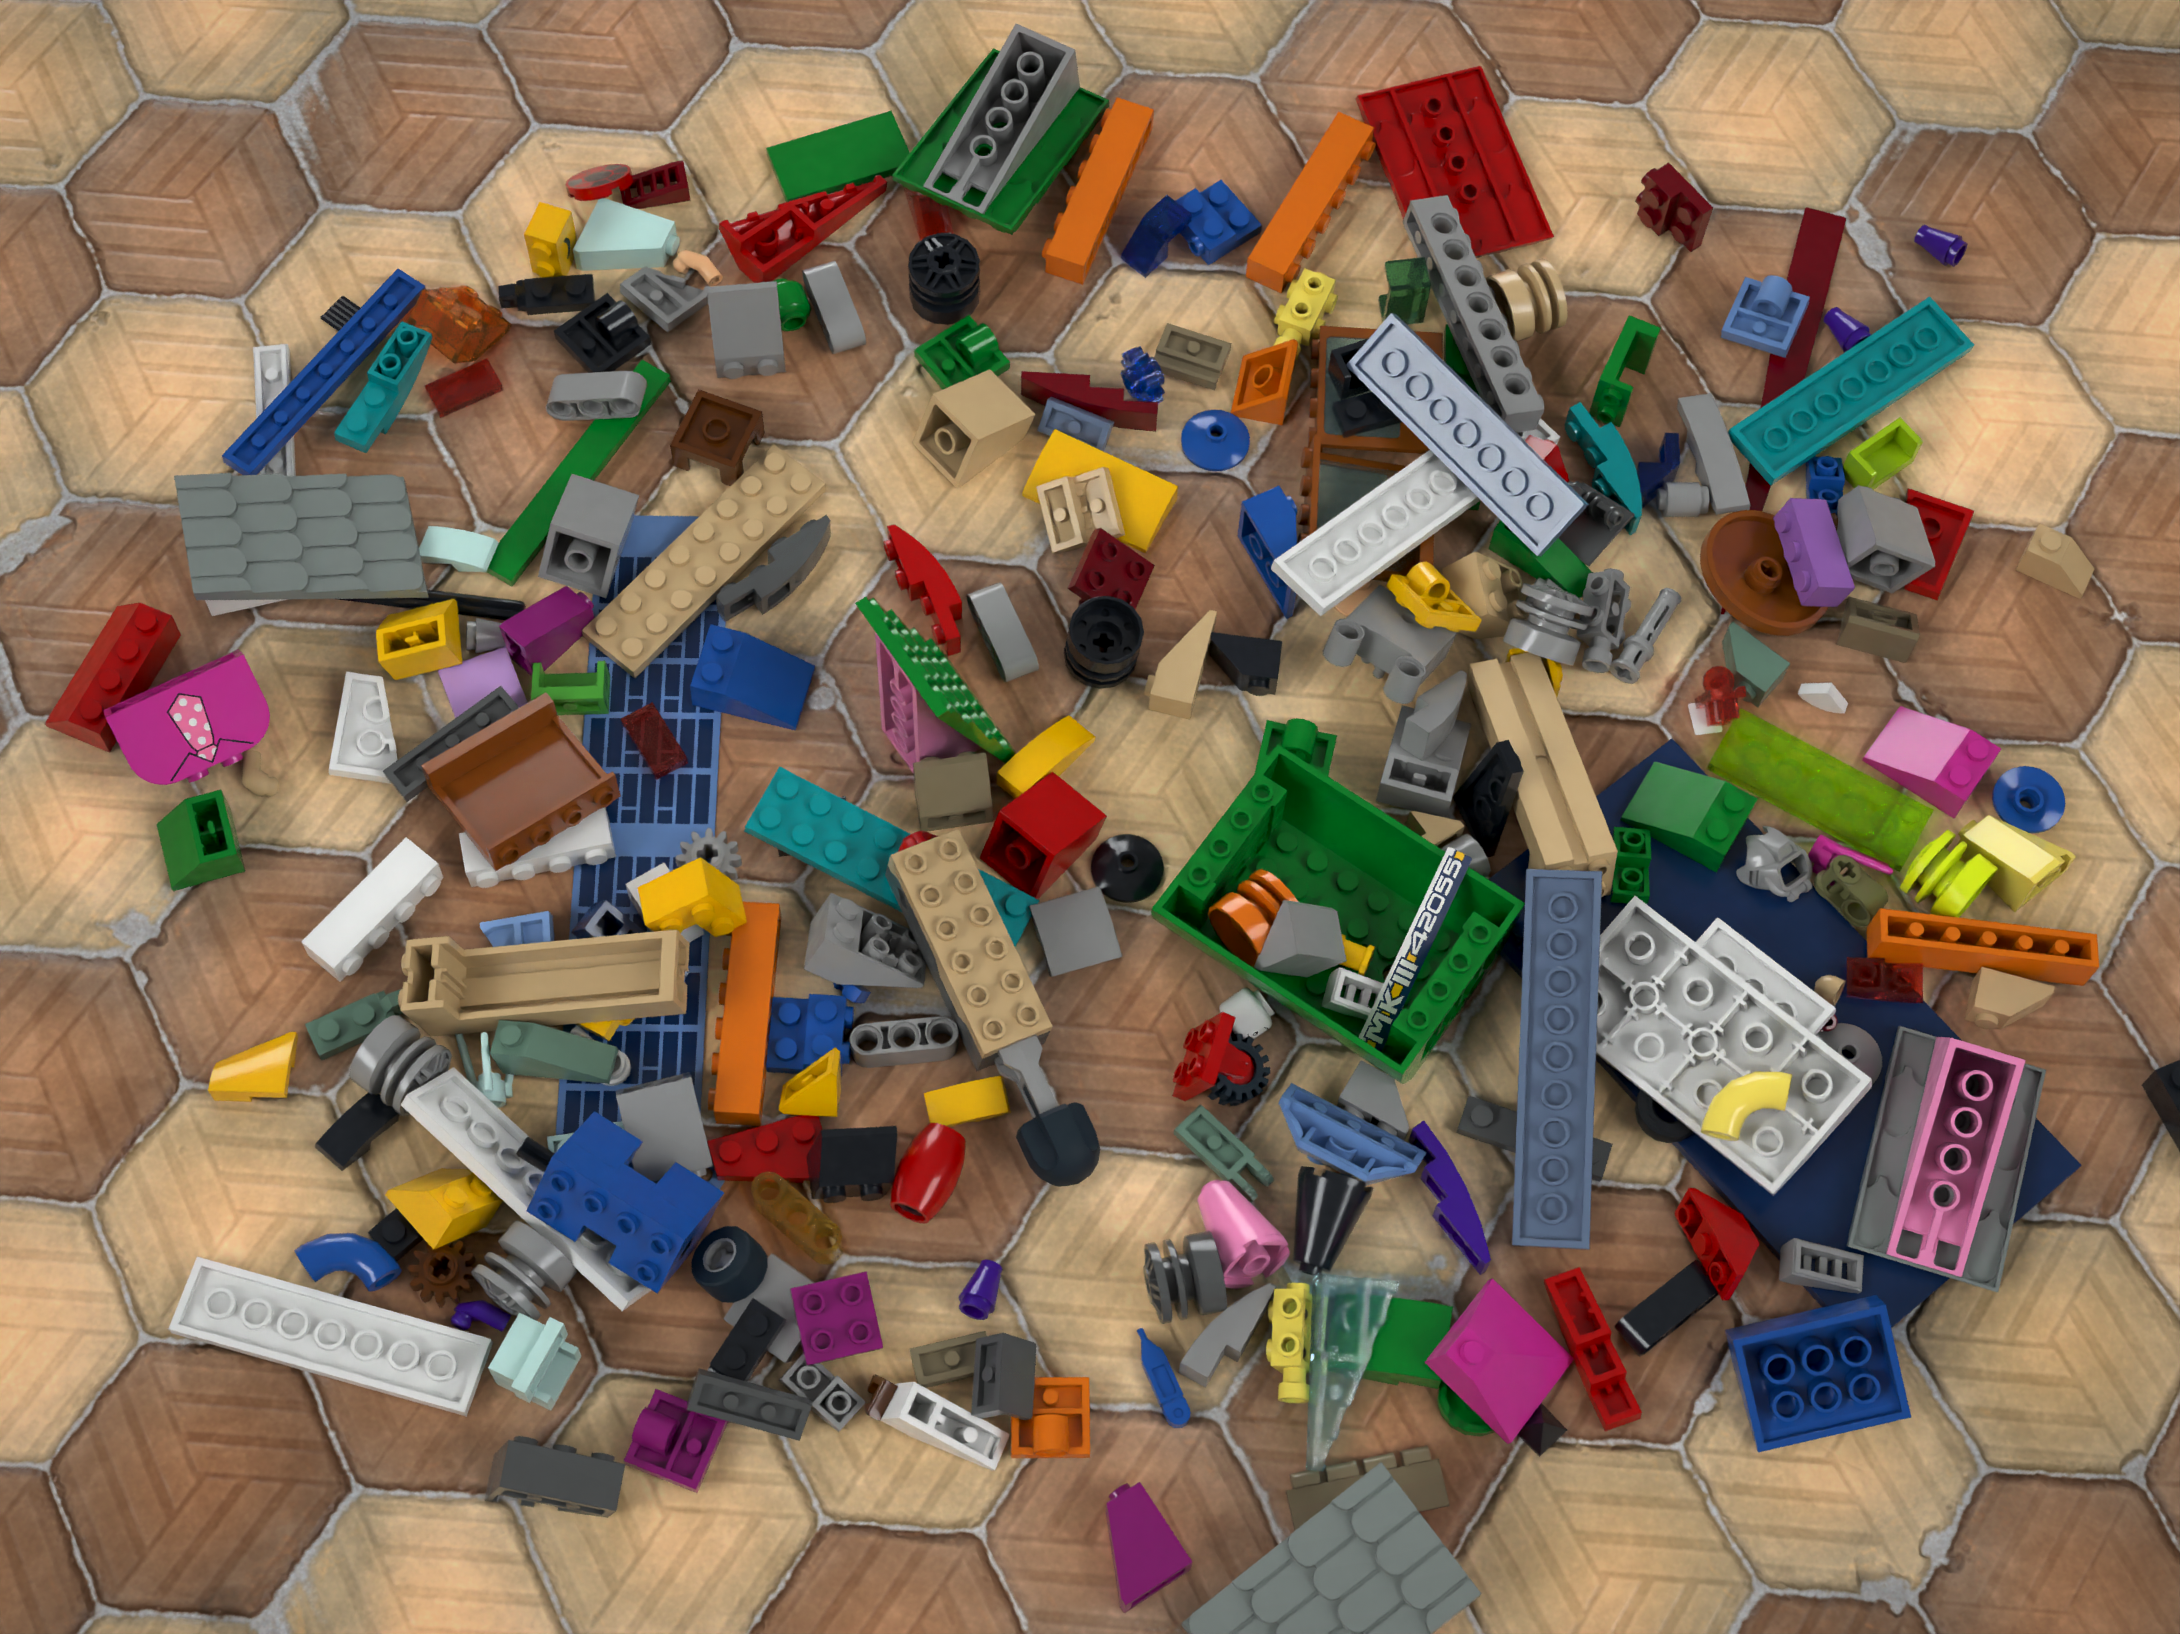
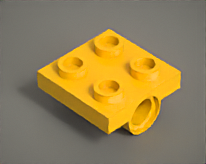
M1427 561L1413 566L1407 576L1392 574L1386 585L1396 596L1395 600L1397 603L1408 608L1415 615V621L1426 628L1433 629L1434 626L1444 627L1453 632H1459L1460 630L1476 632L1482 621L1450 589L1449 581Z

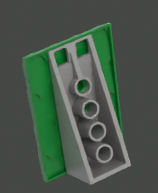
M1016 23L1000 51L994 48L991 50L893 173V181L901 184L908 190L928 196L939 204L952 207L967 217L987 223L998 231L1013 235L1035 204L1039 203L1062 168L1068 164L1084 139H1087L1106 108L1110 106L1109 100L1080 87L1075 49Z

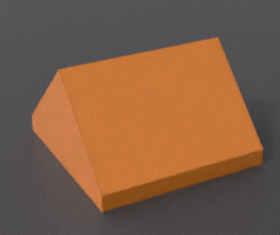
M1295 339L1243 356L1231 414L1240 418L1283 426L1298 342Z

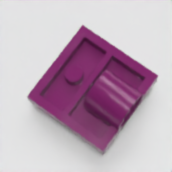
M867 1271L790 1288L806 1366L883 1349Z
M655 1389L648 1407L642 1410L637 1419L632 1434V1443L624 1458V1464L698 1493L729 1421L687 1410L686 1400Z

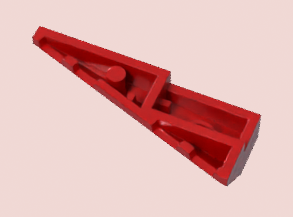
M878 175L874 177L872 182L855 186L854 183L847 184L843 190L827 195L826 191L779 204L776 210L759 215L757 211L748 213L746 219L729 223L728 219L719 223V230L739 270L754 283L772 282L882 195L887 189V181Z

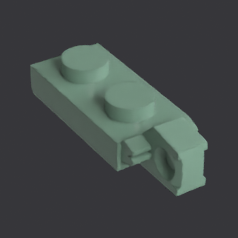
M401 989L387 995L384 991L376 994L373 993L306 1023L305 1026L320 1059L325 1060L362 1043L384 1019L392 1015L402 1014L403 1012L398 1002V995Z

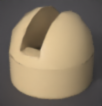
M1832 975L1821 976L1815 983L1814 992L1832 1006H1835L1844 989L1845 980Z

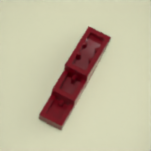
M1021 371V395L1041 405L1046 406L1047 400L1050 397H1054L1113 421V427L1156 432L1158 402L1124 401L1123 388L1090 387V375Z

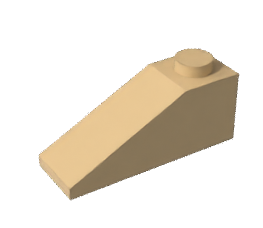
M1209 610L1158 663L1155 676L1149 674L1144 691L1145 696H1150L1149 710L1190 720L1210 648L1211 633L1215 629L1217 611Z

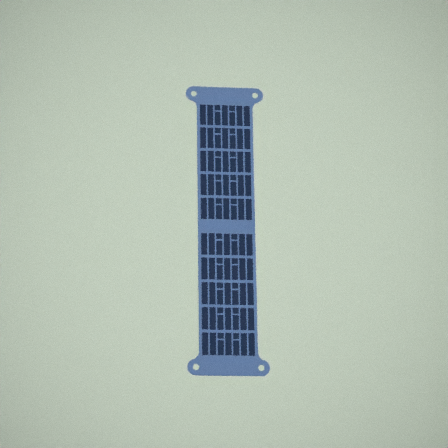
M634 515L607 597L604 598L593 594L592 603L594 608L592 610L594 617L616 598L699 516ZM716 599L636 678L632 677L589 642L587 673L597 672L598 661H606L610 673L609 714L584 715L582 745L607 774L613 771L621 797L605 807L609 817L616 857L609 858L606 862L598 865L585 863L574 866L569 940L578 939L571 931L592 904L603 900L611 903L644 932H650L629 899L626 883L662 863L666 864L670 872L679 868L675 857L683 854L680 848L681 842L693 843L691 832L694 831L699 834L700 838L705 837L706 829L711 828L713 837H715L721 712L693 706L690 685L710 624L724 628L726 622L717 612ZM708 858L707 862L711 863L712 858ZM703 929L704 935L690 942L688 966L690 972L684 978V982L688 985L686 1014L635 1018L627 1026L619 1025L610 1041L583 1029L593 1040L616 1046L618 1050L625 1053L630 1060V1074L624 1082L615 1086H607L596 1082L559 1079L556 1135L574 1133L594 1111L611 1122H621L622 1118L616 1098V1090L687 1072L691 1074L701 1115L709 932ZM563 1025V1031L570 1033L578 1025ZM631 1161L629 1167L634 1170L633 1163ZM714 1166L708 1167L712 1170L713 1176L707 1182L720 1189L724 1181L717 1180Z

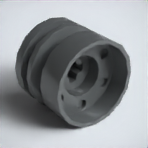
M1210 1231L1185 1235L1183 1254L1180 1255L1177 1254L1175 1246L1170 1239L1163 1240L1164 1258H1161L1155 1242L1145 1244L1144 1278L1149 1300L1157 1312L1160 1323L1172 1322L1171 1304H1174L1180 1320L1187 1319L1188 1300L1194 1301L1200 1315L1212 1314L1227 1309V1294L1223 1270L1215 1240Z

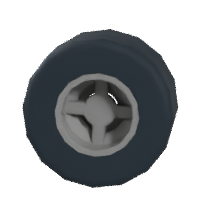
M724 1226L712 1231L703 1238L695 1249L691 1267L696 1282L712 1297L721 1302L734 1303L747 1298L756 1291L764 1280L768 1262L767 1255L762 1246L746 1231L737 1226Z

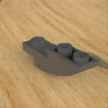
M825 515L818 520H810L797 533L788 538L782 537L776 540L768 549V565H760L753 569L748 577L738 583L732 582L724 586L719 594L716 595L717 612L726 622L754 604L763 615L788 597L811 573L826 549L831 537L830 519L828 516Z

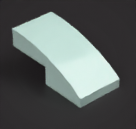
M428 526L419 551L423 563L452 564L459 572H487L499 542L494 538L470 531Z

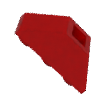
M1688 1188L1674 1215L1722 1301L1729 1300L1743 1278L1760 1243L1743 1214L1696 1188Z

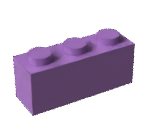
M1790 498L1773 519L1801 606L1838 607L1855 589L1827 501L1823 499Z

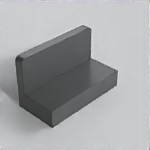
M1006 1333L976 1339L971 1416L984 1419L1005 1414L1022 1420L1032 1419L1036 1343Z

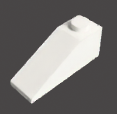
M916 1382L895 1384L898 1387L881 1418L882 1422L912 1438L990 1470L996 1469L1010 1436L1009 1433L981 1418L971 1416L969 1411Z

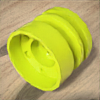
M1948 829L1940 837L1929 842L1909 866L1905 879L1899 889L1908 894L1919 883L1922 885V888L1915 896L1914 901L1919 904L1932 893L1937 899L1932 905L1931 914L1959 918L1990 882L1998 868L1981 854L1975 855L1966 864L1961 861L1960 858L1966 850L1967 843L1962 841L1951 852L1947 850L1955 838V834Z

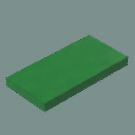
M892 110L766 148L768 159L786 202L826 191L827 195L843 190L845 185L851 183L859 186L872 182L874 177L878 175L883 178L892 176L910 153Z

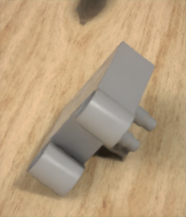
M1379 585L1346 619H1339L1335 622L1323 649V656L1331 664L1346 667L1352 664L1357 654L1361 657L1362 662L1374 665V677L1380 679L1383 678L1385 672L1389 674L1383 687L1384 693L1389 699L1396 703L1408 704L1413 701L1423 681L1446 658L1457 632L1450 631L1444 627L1434 626L1433 629H1429L1415 621V615L1408 608L1397 603L1395 600L1396 596L1390 590Z

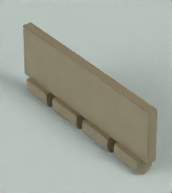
M1427 1445L1400 1451L1401 1467H1397L1394 1453L1362 1459L1365 1474L1382 1462L1419 1512L1448 1507L1450 1505L1439 1459L1431 1460ZM1355 1460L1324 1467L1327 1481L1325 1483H1321L1317 1468L1290 1474L1292 1489L1286 1490L1294 1530L1302 1526L1365 1475H1359Z

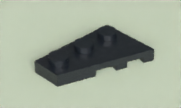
M1509 740L1496 742L1453 796L1471 836L1482 847L1487 858L1495 855L1524 772L1520 758L1514 752Z

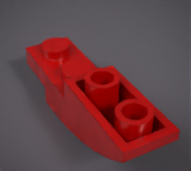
M894 524L887 526L888 540L883 541L884 549L888 560H895L898 570H895V576L900 590L906 589L911 601L920 599L925 616H932L935 625L931 626L934 640L937 646L943 644L947 657L960 653L961 636L955 621L962 619V601L953 582L937 559L919 541Z

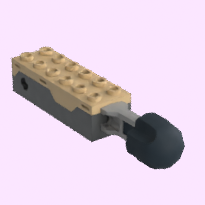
M959 828L940 836L923 830L912 833L902 840L898 852L890 855L885 876L952 1020L957 1024L959 1035L976 1071L996 1064L1000 1075L1016 1082L1033 1118L1018 1129L1016 1139L1034 1173L1040 1179L1058 1187L1079 1184L1092 1174L1098 1164L1100 1145L1097 1133L1084 1105L1077 1102L1068 1105H1057L1038 1065L1043 1049L1041 1045L1045 1043L1052 1029V1024Z

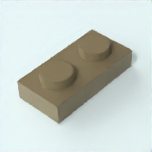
M986 1331L911 1348L910 1355L917 1384L928 1388L974 1377L976 1339L986 1337Z

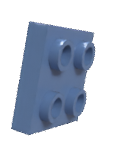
M1767 276L1763 282L1745 277L1721 330V338L1786 358L1809 305L1810 297L1793 292L1791 284L1779 276Z

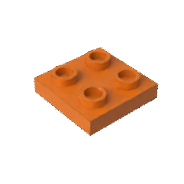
M1035 1377L1032 1419L1022 1420L1011 1416V1458H1090L1089 1377Z

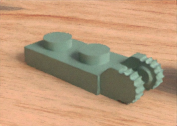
M1199 1105L1174 1129V1135L1223 1181H1229L1249 1202L1252 1203L1258 1197V1194L1239 1175L1246 1167L1251 1175L1261 1184L1268 1187L1274 1181L1273 1175L1254 1158L1255 1154L1202 1105Z

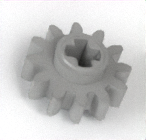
M711 828L706 829L705 837L700 838L699 834L693 831L691 832L692 844L688 842L680 843L683 854L675 857L678 867L700 857L705 861L708 858H712L710 863L712 866L731 880L738 879L735 868L742 866L741 856L736 854L738 852V844L736 841L727 844L728 839L725 831L721 832L717 838L713 837Z

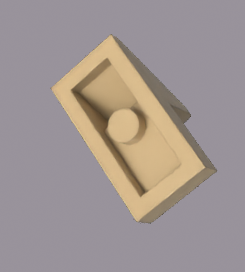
M1410 811L1406 826L1439 848L1462 836L1465 827L1459 820L1417 811Z

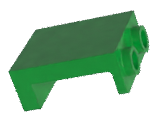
M1628 316L1599 379L1589 411L1592 417H1595L1604 424L1612 422L1617 427L1621 426L1634 389L1633 386L1619 381L1625 367L1645 374L1661 327L1633 316Z

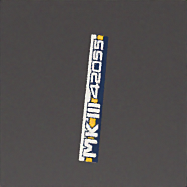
M1451 847L1447 848L1359 1035L1360 1039L1382 1052L1387 1042L1391 1025L1405 1004L1472 861L1471 857Z

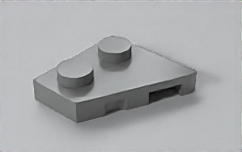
M643 267L620 283V293L668 333L708 304L707 287L709 286L705 285L704 290L685 285L686 279L664 275L661 271Z

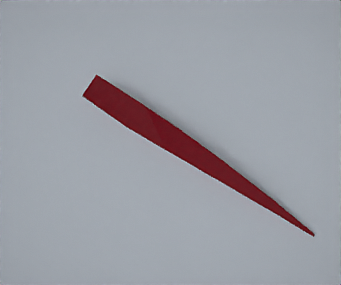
M1808 207L1805 208L1787 281L1791 284L1793 292L1810 297L1809 305L1786 358L1770 353L1760 408L1805 379L1846 222L1845 217ZM1750 463L1746 481L1750 510L1763 511L1771 486ZM1722 607L1721 614L1723 615L1726 610Z

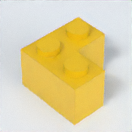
M701 857L637 887L645 926L654 932L677 929L681 933L684 929L697 924L714 937L729 934L734 928L747 923L739 885Z

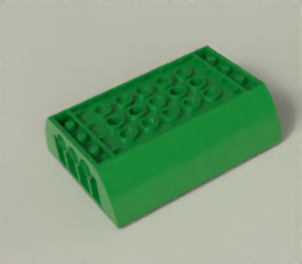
M1277 744L1153 906L1151 915L1154 920L1401 1084H1405L1414 1077L1494 965L1510 937L1525 903L1468 867L1405 1001L1403 1010L1391 1025L1388 1039L1382 1052L1378 1051L1359 1038L1366 1020L1322 1007L1323 997L1331 972L1339 967L1357 974L1358 971L1338 964L1312 976L1301 977L1254 969L1233 955L1219 939L1208 916L1209 908L1227 893H1237L1238 884L1248 880L1249 876L1256 870H1266L1280 879L1298 902L1335 909L1338 914L1341 934L1346 935V940L1365 947L1369 945L1375 946L1372 961L1368 966L1365 977L1384 983L1383 973L1391 969L1443 859L1445 851ZM1346 985L1342 986L1340 994L1342 998L1344 997ZM1356 988L1353 1002L1358 1003L1361 989ZM1371 993L1368 1003L1369 1008H1372L1374 1005L1375 993Z

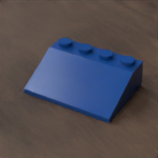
M1877 1295L1725 1330L1734 1371L1758 1452L1911 1418L1887 1307Z

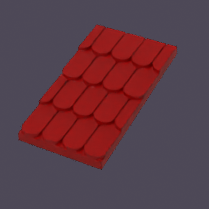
M1482 66L1361 94L1355 98L1364 123L1374 127L1372 142L1376 143L1375 149L1385 176L1390 182L1403 220L1411 200L1448 195L1453 208L1458 211L1464 233L1470 237L1471 248L1476 258L1526 245H1533L1554 237Z

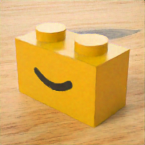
M539 202L524 233L532 272L542 278L567 276L574 261L573 248L577 242L572 212Z

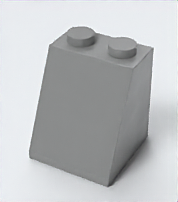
M571 474L550 523L538 577L606 598L634 519L639 495Z
M1859 485L1838 499V528L1836 531L1852 579L1889 593H1894L1935 567V559L1917 507L1907 504L1899 498L1889 497L1875 492L1872 488Z
M690 1072L616 1090V1098L624 1130L643 1141L632 1159L635 1171L656 1184L675 1162L699 1177L707 1174L706 1168L712 1167L713 1164Z

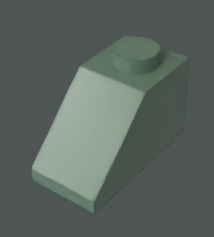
M1732 622L1722 641L1729 687L1735 691L1740 699L1751 702L1756 707H1759L1783 680L1790 663L1739 625Z

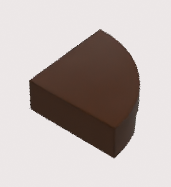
M876 1374L875 1376L873 1375L867 1390L872 1394L870 1403L865 1404L866 1414L880 1421L898 1386Z

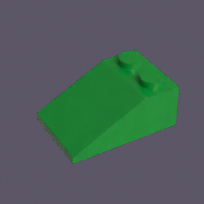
M1654 762L1620 820L1635 829L1650 830L1652 838L1717 873L1749 818L1758 798L1724 780Z

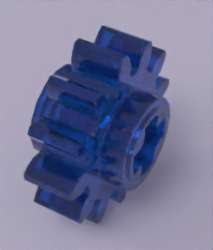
M1141 346L1122 353L1123 360H1121V364L1125 369L1121 370V377L1128 393L1133 398H1137L1138 401L1158 403L1164 401L1162 395L1165 394V391L1161 385L1165 381L1158 362L1152 356L1149 357L1148 353L1144 354Z

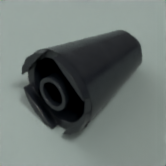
M1301 1166L1297 1181L1293 1261L1300 1264V1272L1321 1277L1322 1271H1331L1369 1202L1373 1187H1365L1366 1183L1327 1170L1321 1176L1314 1175V1167Z

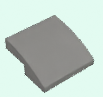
M1100 886L1029 906L1038 942H1041L1050 977L1122 957L1114 926Z
M771 1254L767 1258L768 1268L764 1280L756 1291L747 1298L734 1302L724 1320L735 1326L752 1298L787 1320L768 1351L784 1363H788L801 1345L790 1288L815 1282L777 1255Z

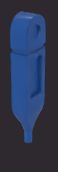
M1140 1328L1137 1332L1141 1339V1364L1160 1407H1162V1412L1168 1424L1173 1428H1183L1189 1422L1191 1413L1187 1401L1183 1397V1392L1164 1351L1147 1338L1144 1329Z

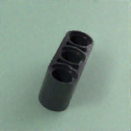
M1695 1260L1629 1311L1615 1324L1614 1328L1635 1353L1641 1357L1719 1294L1710 1281L1703 1265L1698 1260Z

